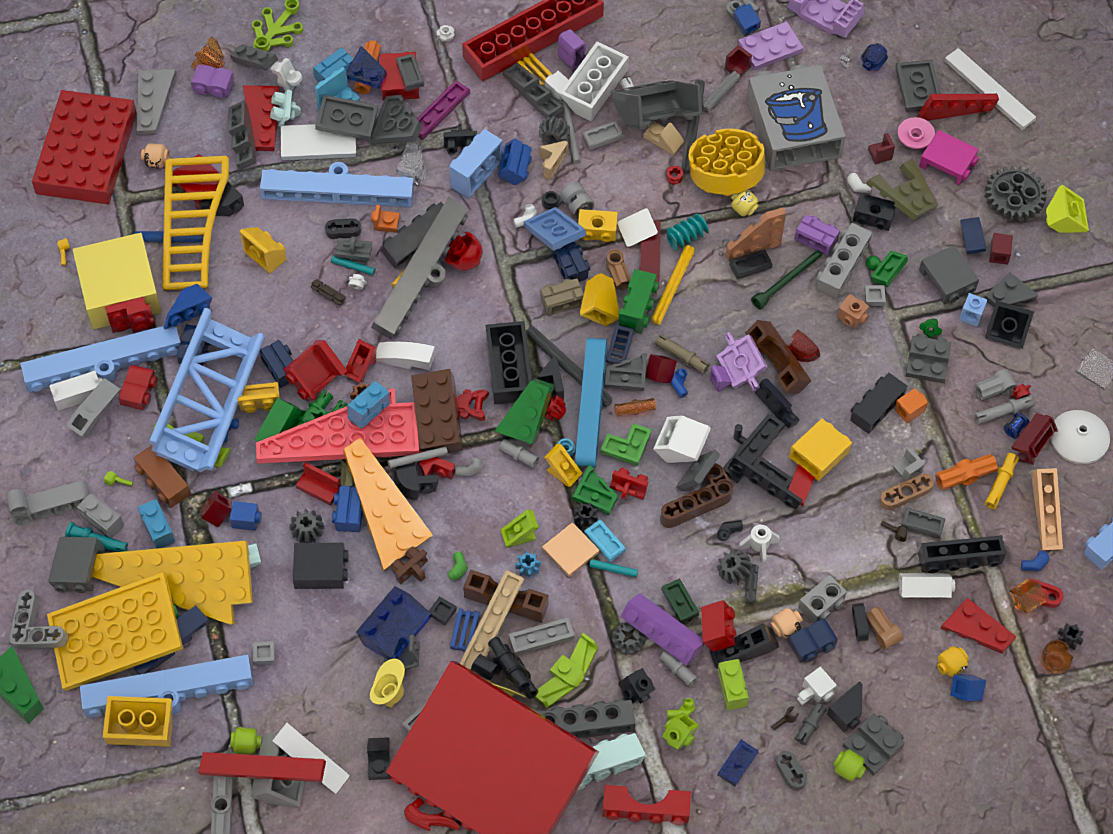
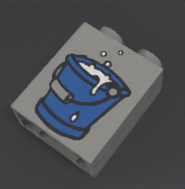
M799 64L792 67L789 71L779 73L762 71L749 78L746 101L760 143H763L765 159L769 171L842 158L846 135L821 65L808 67V65Z

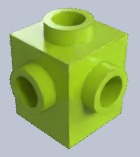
M683 712L666 723L664 726L666 730L662 737L667 740L671 747L677 750L683 746L688 747L694 741L695 737L693 735L699 725Z

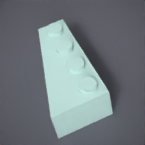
M622 734L615 740H603L596 746H593L594 749L599 751V754L578 790L585 788V785L594 779L596 782L604 780L611 772L616 775L640 765L646 754L636 734Z

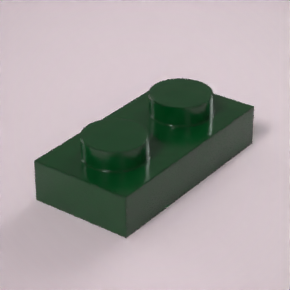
M680 578L662 586L661 590L680 623L699 616V611Z

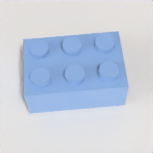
M486 129L477 134L472 143L464 147L461 155L450 163L451 188L469 199L501 164L503 155L502 139Z

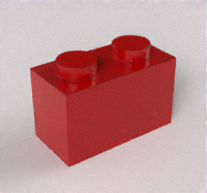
M724 600L701 607L703 643L712 652L734 646L736 630L733 620L735 618L733 608Z

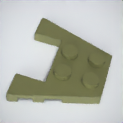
M913 159L904 162L899 167L909 181L892 188L880 174L866 182L870 188L872 186L880 191L879 195L883 198L888 197L894 201V206L912 220L935 210L939 205Z

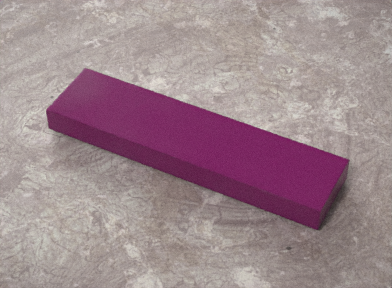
M455 80L417 118L422 125L418 138L424 140L470 94V89Z

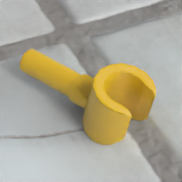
M67 238L57 242L61 254V266H66L65 250L70 249Z

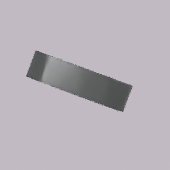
M789 751L779 753L776 766L785 782L792 790H802L806 785L807 776L795 755ZM783 758L791 760L789 763L790 769L786 763L782 764ZM792 773H794V775L797 778H802L800 784H798L797 781L792 782L794 778Z

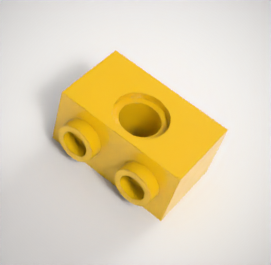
M579 209L578 224L586 232V236L579 239L586 241L602 240L604 242L616 241L617 212Z

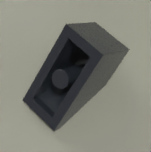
M229 182L226 183L216 216H231L239 212L244 206L242 194ZM204 199L198 202L200 210L210 209L213 199Z
M860 681L828 708L827 715L843 732H846L849 728L853 730L861 722L863 684Z

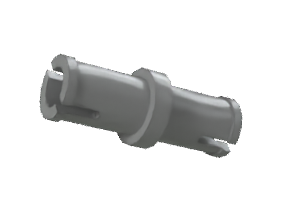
M506 439L499 446V451L512 456L517 462L520 460L532 468H535L539 462V456L526 451L523 446L518 447Z
M667 651L662 653L659 659L672 670L671 673L674 676L681 678L688 687L693 686L697 682L698 677L684 663Z

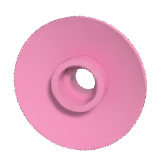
M914 117L904 120L899 125L897 134L899 140L905 146L912 149H922L928 147L935 136V130L927 120Z

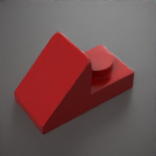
M358 339L346 366L347 372L344 375L359 383L363 382L370 365L376 364L377 347Z
M438 457L417 462L423 476L436 473L441 478L452 480L455 474V464Z

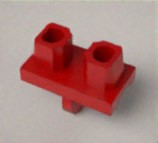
M620 468L619 471L614 470L610 488L622 492V499H626L628 495L644 500L648 487V477L642 474L633 477L630 476L628 469Z

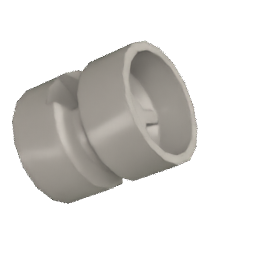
M579 182L567 185L560 193V198L568 206V209L575 218H579V209L592 210L594 207L593 200L586 194L585 189Z

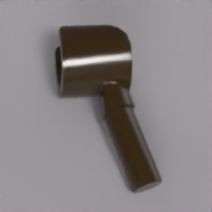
M882 521L881 526L896 533V540L900 542L906 541L907 529L904 526L896 527Z
M794 706L789 707L784 717L771 726L773 730L786 722L793 723L796 721L799 713L795 716L790 714Z

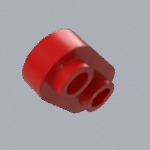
M1036 579L1027 580L1021 590L1025 599L1049 608L1058 607L1064 597L1060 588ZM1028 590H1033L1035 594H1031ZM1051 596V597H1053L1055 600L1052 601V600H1050L1048 597Z

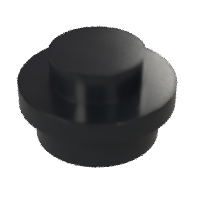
M548 191L542 197V205L547 209L558 207L560 205V196L554 191Z

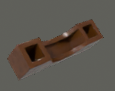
M757 320L745 332L746 335L749 334L753 338L757 348L774 363L778 371L776 379L786 393L799 394L811 382L807 373L770 321Z
M470 569L463 587L464 598L489 605L499 584L491 576ZM532 589L519 591L509 612L542 623L549 605V595Z

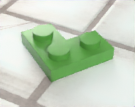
M633 423L627 439L607 433L600 453L638 466L651 436L652 429Z

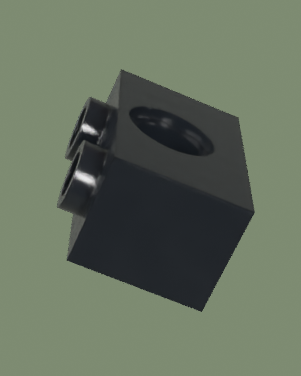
M860 193L853 221L861 225H869L879 230L889 231L896 209L894 206L895 202Z

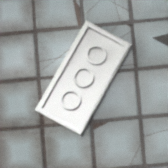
M316 124L281 126V160L356 157L355 137L315 130Z

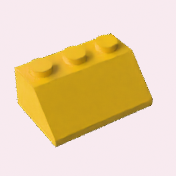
M107 696L103 739L106 744L171 747L173 729L172 699Z

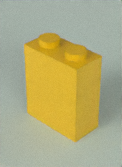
M821 419L791 447L788 457L812 474L816 480L820 481L849 453L853 442L846 435L836 430L831 423Z

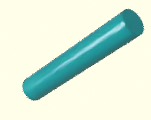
M335 255L331 258V263L372 276L375 273V268L335 257Z
M594 559L590 561L589 567L635 578L638 574L637 569Z

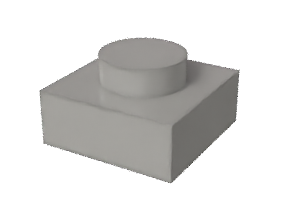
M884 285L865 286V303L868 306H885Z
M274 641L253 642L254 665L275 664Z

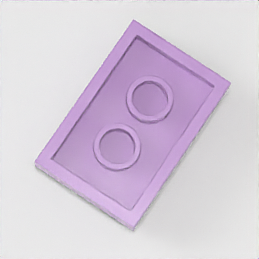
M787 21L738 39V45L752 54L751 66L754 71L803 53L804 49Z

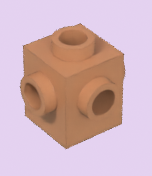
M849 294L840 305L837 318L842 320L845 325L857 329L860 324L863 325L867 321L869 306L863 300Z

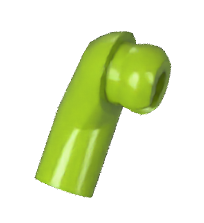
M686 698L683 701L684 704L678 710H667V720L683 712L690 716L695 710L694 700Z

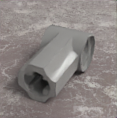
M1003 369L995 373L993 377L976 383L974 388L978 398L984 400L1000 393L1007 395L1014 391L1013 389L1017 384L1009 370Z

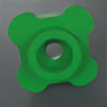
M935 318L928 319L919 326L930 339L932 336L942 334V329L939 328L938 320Z

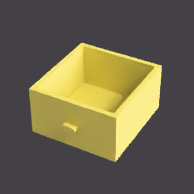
M142 233L73 249L84 301L93 330L110 326L105 309L106 306L144 297L145 304H150L152 315L162 313Z

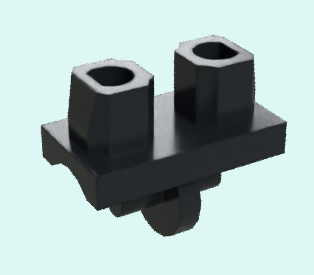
M458 124V130L443 132L444 148L447 149V153L455 154L457 147L469 146L477 135V131L462 129V124Z

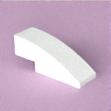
M381 342L377 347L376 362L409 370L412 367H417L430 371L435 356V346L413 342Z

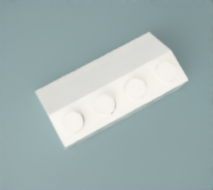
M596 42L563 87L560 96L575 114L592 121L610 96L611 91L615 89L627 72L629 56Z

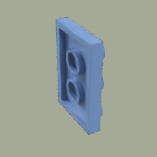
M557 207L524 221L525 229L553 251L586 236L585 229Z

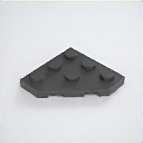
M401 95L386 96L375 121L371 140H368L371 145L417 140L422 125Z

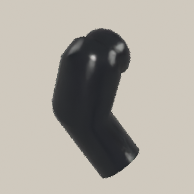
M742 520L722 523L717 531V538L721 541H726L733 531L743 530Z

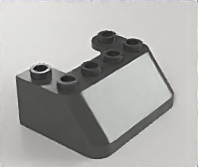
M667 80L611 91V99L627 127L637 126L638 129H646L656 119L666 121L669 120V117L674 116V118L684 117L685 120L695 119L697 115H702L701 88L699 84Z

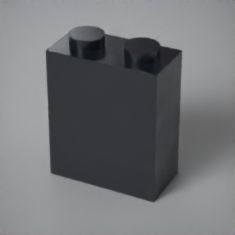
M294 543V589H344V581H348V569H345V562L349 560L348 550H345L344 543Z

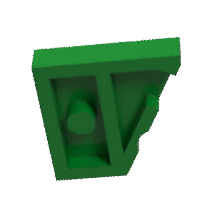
M588 465L572 500L583 505L591 503L593 509L597 508L598 511L610 515L618 495L607 486L603 478H600L594 472V468Z

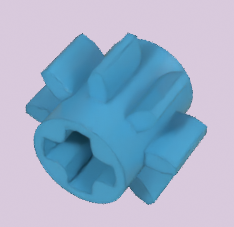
M526 551L523 556L518 555L519 562L515 563V568L520 569V576L524 574L531 578V575L534 573L539 574L537 567L541 566V561L536 560V553L532 555Z

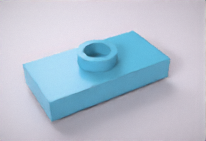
M601 519L584 530V534L609 562L626 551L624 545Z

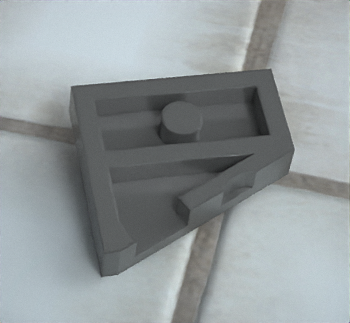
M1009 272L985 295L984 299H987V302L993 307L996 300L1017 306L1027 300L1035 301L1038 294Z
M643 353L640 357L632 360L629 358L619 364L615 363L607 366L605 388L644 391L647 353Z

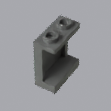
M955 245L921 261L919 271L923 276L929 275L943 295V304L953 303L960 297L976 291L979 279Z
M59 537L48 582L56 591L61 593L67 591L78 593L93 591L94 586L90 583L96 556L97 554L104 553L105 546L98 538Z

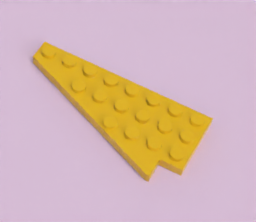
M248 540L97 554L91 576L123 587L163 572L167 578L173 604L187 610L196 605L205 616L227 624H235L233 604L253 603Z

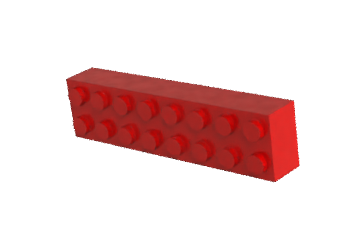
M542 0L462 43L463 58L479 78L485 81L518 61H522L524 57H529V54H534L557 42L562 32L569 29L575 32L603 17L604 2L602 0Z

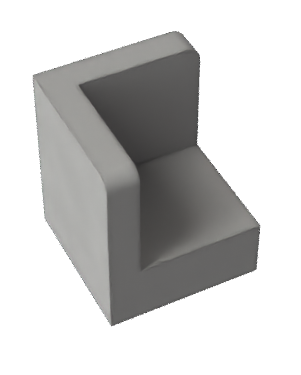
M909 447L906 449L905 455L894 462L892 467L904 481L920 475L923 472L925 463Z

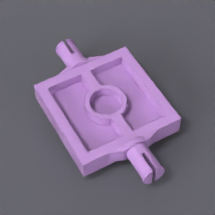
M728 332L727 335H724L728 346L716 356L721 366L725 367L732 381L731 385L733 388L737 389L748 382L752 391H756L760 386L755 377L768 367L749 334L735 341L732 333Z

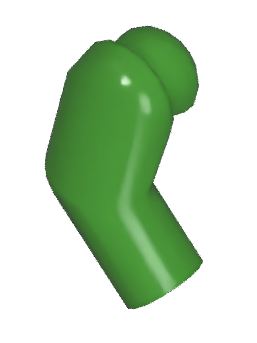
M461 551L453 554L455 565L448 572L449 578L453 581L462 578L467 571V564Z

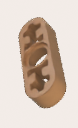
M920 474L882 492L880 505L886 510H893L931 492L934 480L928 474ZM921 481L928 483L927 487L925 485L920 486ZM909 488L912 491V495L905 496L901 490ZM886 497H888L889 499L893 498V502L891 503L890 501H885Z

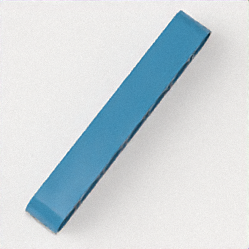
M587 338L575 455L577 466L588 467L590 465L596 467L607 339Z

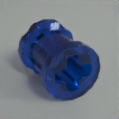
M1017 412L1014 414L1011 422L1004 425V431L1008 436L1016 439L1019 437L1021 430L1029 424V420L1024 414Z

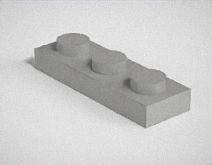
M568 617L509 634V640L516 655L572 640L575 637Z

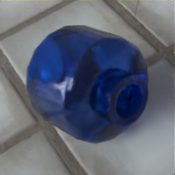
M878 43L870 44L861 55L862 66L868 71L880 70L888 59L886 48Z

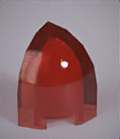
M797 329L792 335L794 340L787 345L800 362L815 361L820 357L817 345L807 335Z

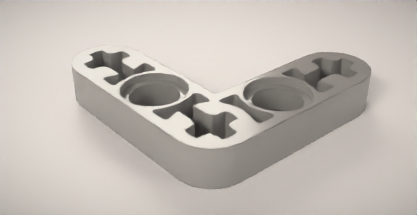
M30 589L22 591L17 600L9 636L10 642L20 649L59 648L64 646L68 641V634L61 627H34L39 606V596ZM28 614V620L20 623L21 618ZM43 633L42 639L35 642L37 634Z

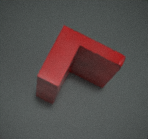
M305 462L303 465L304 473L297 482L296 488L331 506L334 502L335 493H339L340 480Z

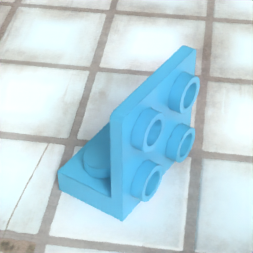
M344 67L334 71L331 76L324 81H320L315 87L319 110L323 95L360 102V97L348 87L347 74Z

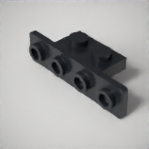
M735 455L729 465L735 472L743 474L753 484L761 486L769 495L783 501L787 507L796 510L802 503L803 499L787 489L793 478L760 455L753 465L738 455Z

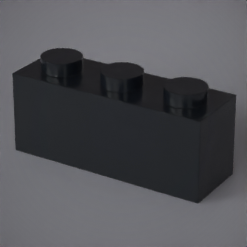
M889 372L885 377L881 376L875 383L873 390L869 389L864 394L863 400L860 403L854 404L850 411L852 412L850 421L870 434L895 407L897 400L906 394L908 386Z

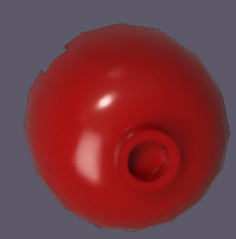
M464 232L466 235H458L454 241H451L447 258L445 257L446 263L459 271L470 270L477 267L481 262L483 254L482 245L470 232Z

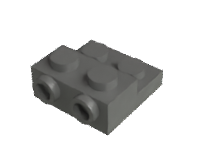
M925 334L912 336L905 377L945 383L951 342H947V339L943 337L930 339Z
M874 713L843 743V747L846 750L850 749L864 758L863 766L873 776L903 748L905 743L903 735L898 730L892 731L887 726L888 721L882 715L877 716Z

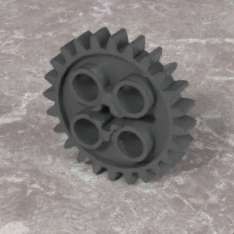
M1013 165L1010 170L1005 166L1003 172L997 169L996 174L992 173L991 178H988L984 190L986 191L984 197L988 198L986 203L991 204V210L997 209L996 215L1002 213L1003 219L1009 216L1010 221H1012L1013 217H1016L1017 221L1020 222L1021 217L1025 220L1028 219V216L1034 218L1035 213L1039 214L1041 208L1044 207L1047 198V189H1043L1045 183H1040L1041 177L1035 178V172L1029 174L1028 168L1022 171L1021 166H1019L1018 170H1015Z

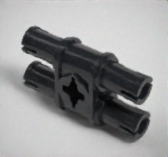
M499 637L492 638L488 642V646L495 654V661L506 678L515 684L519 692H524L528 699L534 698L539 691L530 680L531 674L526 670L521 659L510 650L507 644H502Z

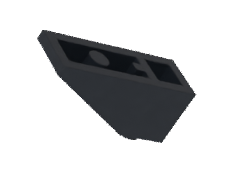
M763 623L734 637V646L714 652L710 649L709 651L715 668L718 669V664L721 662L736 659L743 662L779 648V644L773 629Z

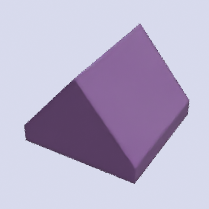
M712 366L709 377L716 391L719 392L730 385L732 381L725 367Z

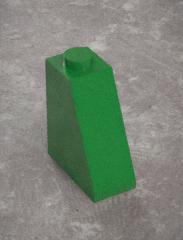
M277 398L254 440L259 442L294 428L298 423V417L302 416L305 411L290 402Z

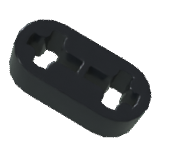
M354 218L329 220L325 224V233L331 239L358 237L361 234V223Z
M864 603L852 604L856 640L868 641L869 631Z

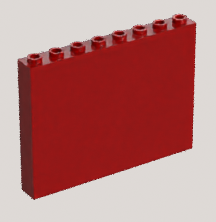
M450 661L386 773L391 776L390 779L399 785L403 783L409 787L407 790L413 795H421L426 798L425 802L434 808L438 806L444 810L443 814L448 818H456L461 821L460 825L469 831L473 829L479 834H552L599 751L457 661Z

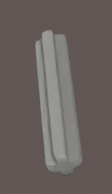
M733 71L702 103V110L709 112L740 80V74Z

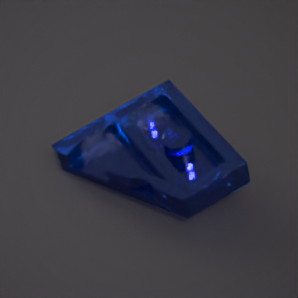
M360 46L346 74L347 79L379 89L387 72Z

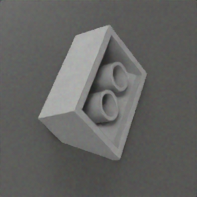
M279 732L262 737L259 755L291 757L273 742V739ZM254 778L250 797L267 804L300 807L305 781Z

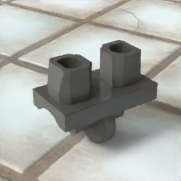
M352 236L351 239L338 238L335 257L347 260L358 259L360 262L367 263L370 261L372 241L357 240L355 236Z

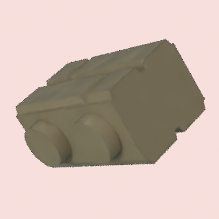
M568 278L556 285L547 284L540 289V298L547 316L582 305L584 293L577 278L573 280Z

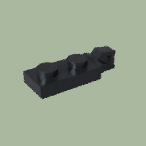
M769 379L761 380L760 388L755 391V394L780 421L785 423L786 427L791 428L797 425L800 419L792 412L791 403Z

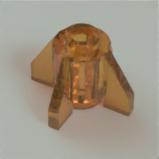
M210 37L206 45L195 53L194 56L197 58L191 66L194 69L197 68V65L222 68L225 62H223L224 56L218 41Z

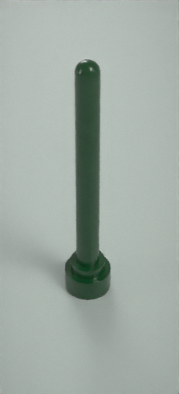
M815 251L764 293H756L751 298L752 304L759 310L764 308L771 296L822 256L821 251Z

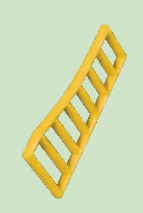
M228 156L172 158L165 161L162 288L165 291L183 290L195 284H198L202 289L208 287L211 235L216 212L229 178ZM221 163V173L173 176V166ZM219 181L216 191L172 194V184ZM213 199L210 209L172 211V201ZM207 217L205 227L171 229L172 219ZM204 235L203 245L171 247V237ZM202 253L201 263L171 265V254ZM201 271V281L170 283V272Z

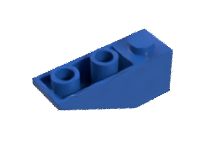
M198 284L183 289L168 312L163 328L166 330L202 315L204 308L210 309L212 297Z

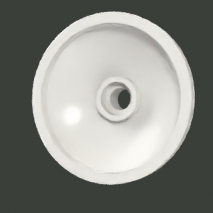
M1071 410L1062 413L1054 420L1058 432L1053 434L1050 442L1055 452L1063 459L1075 464H1090L1101 459L1107 452L1110 444V434L1105 423L1096 415L1083 410Z

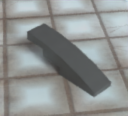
M515 63L503 71V75L513 87L545 117H556L564 112L563 105L552 98L551 92L539 83V79L524 67Z
M244 100L229 107L228 132L232 135V149L236 152V166L239 170L256 163L254 134L247 103Z

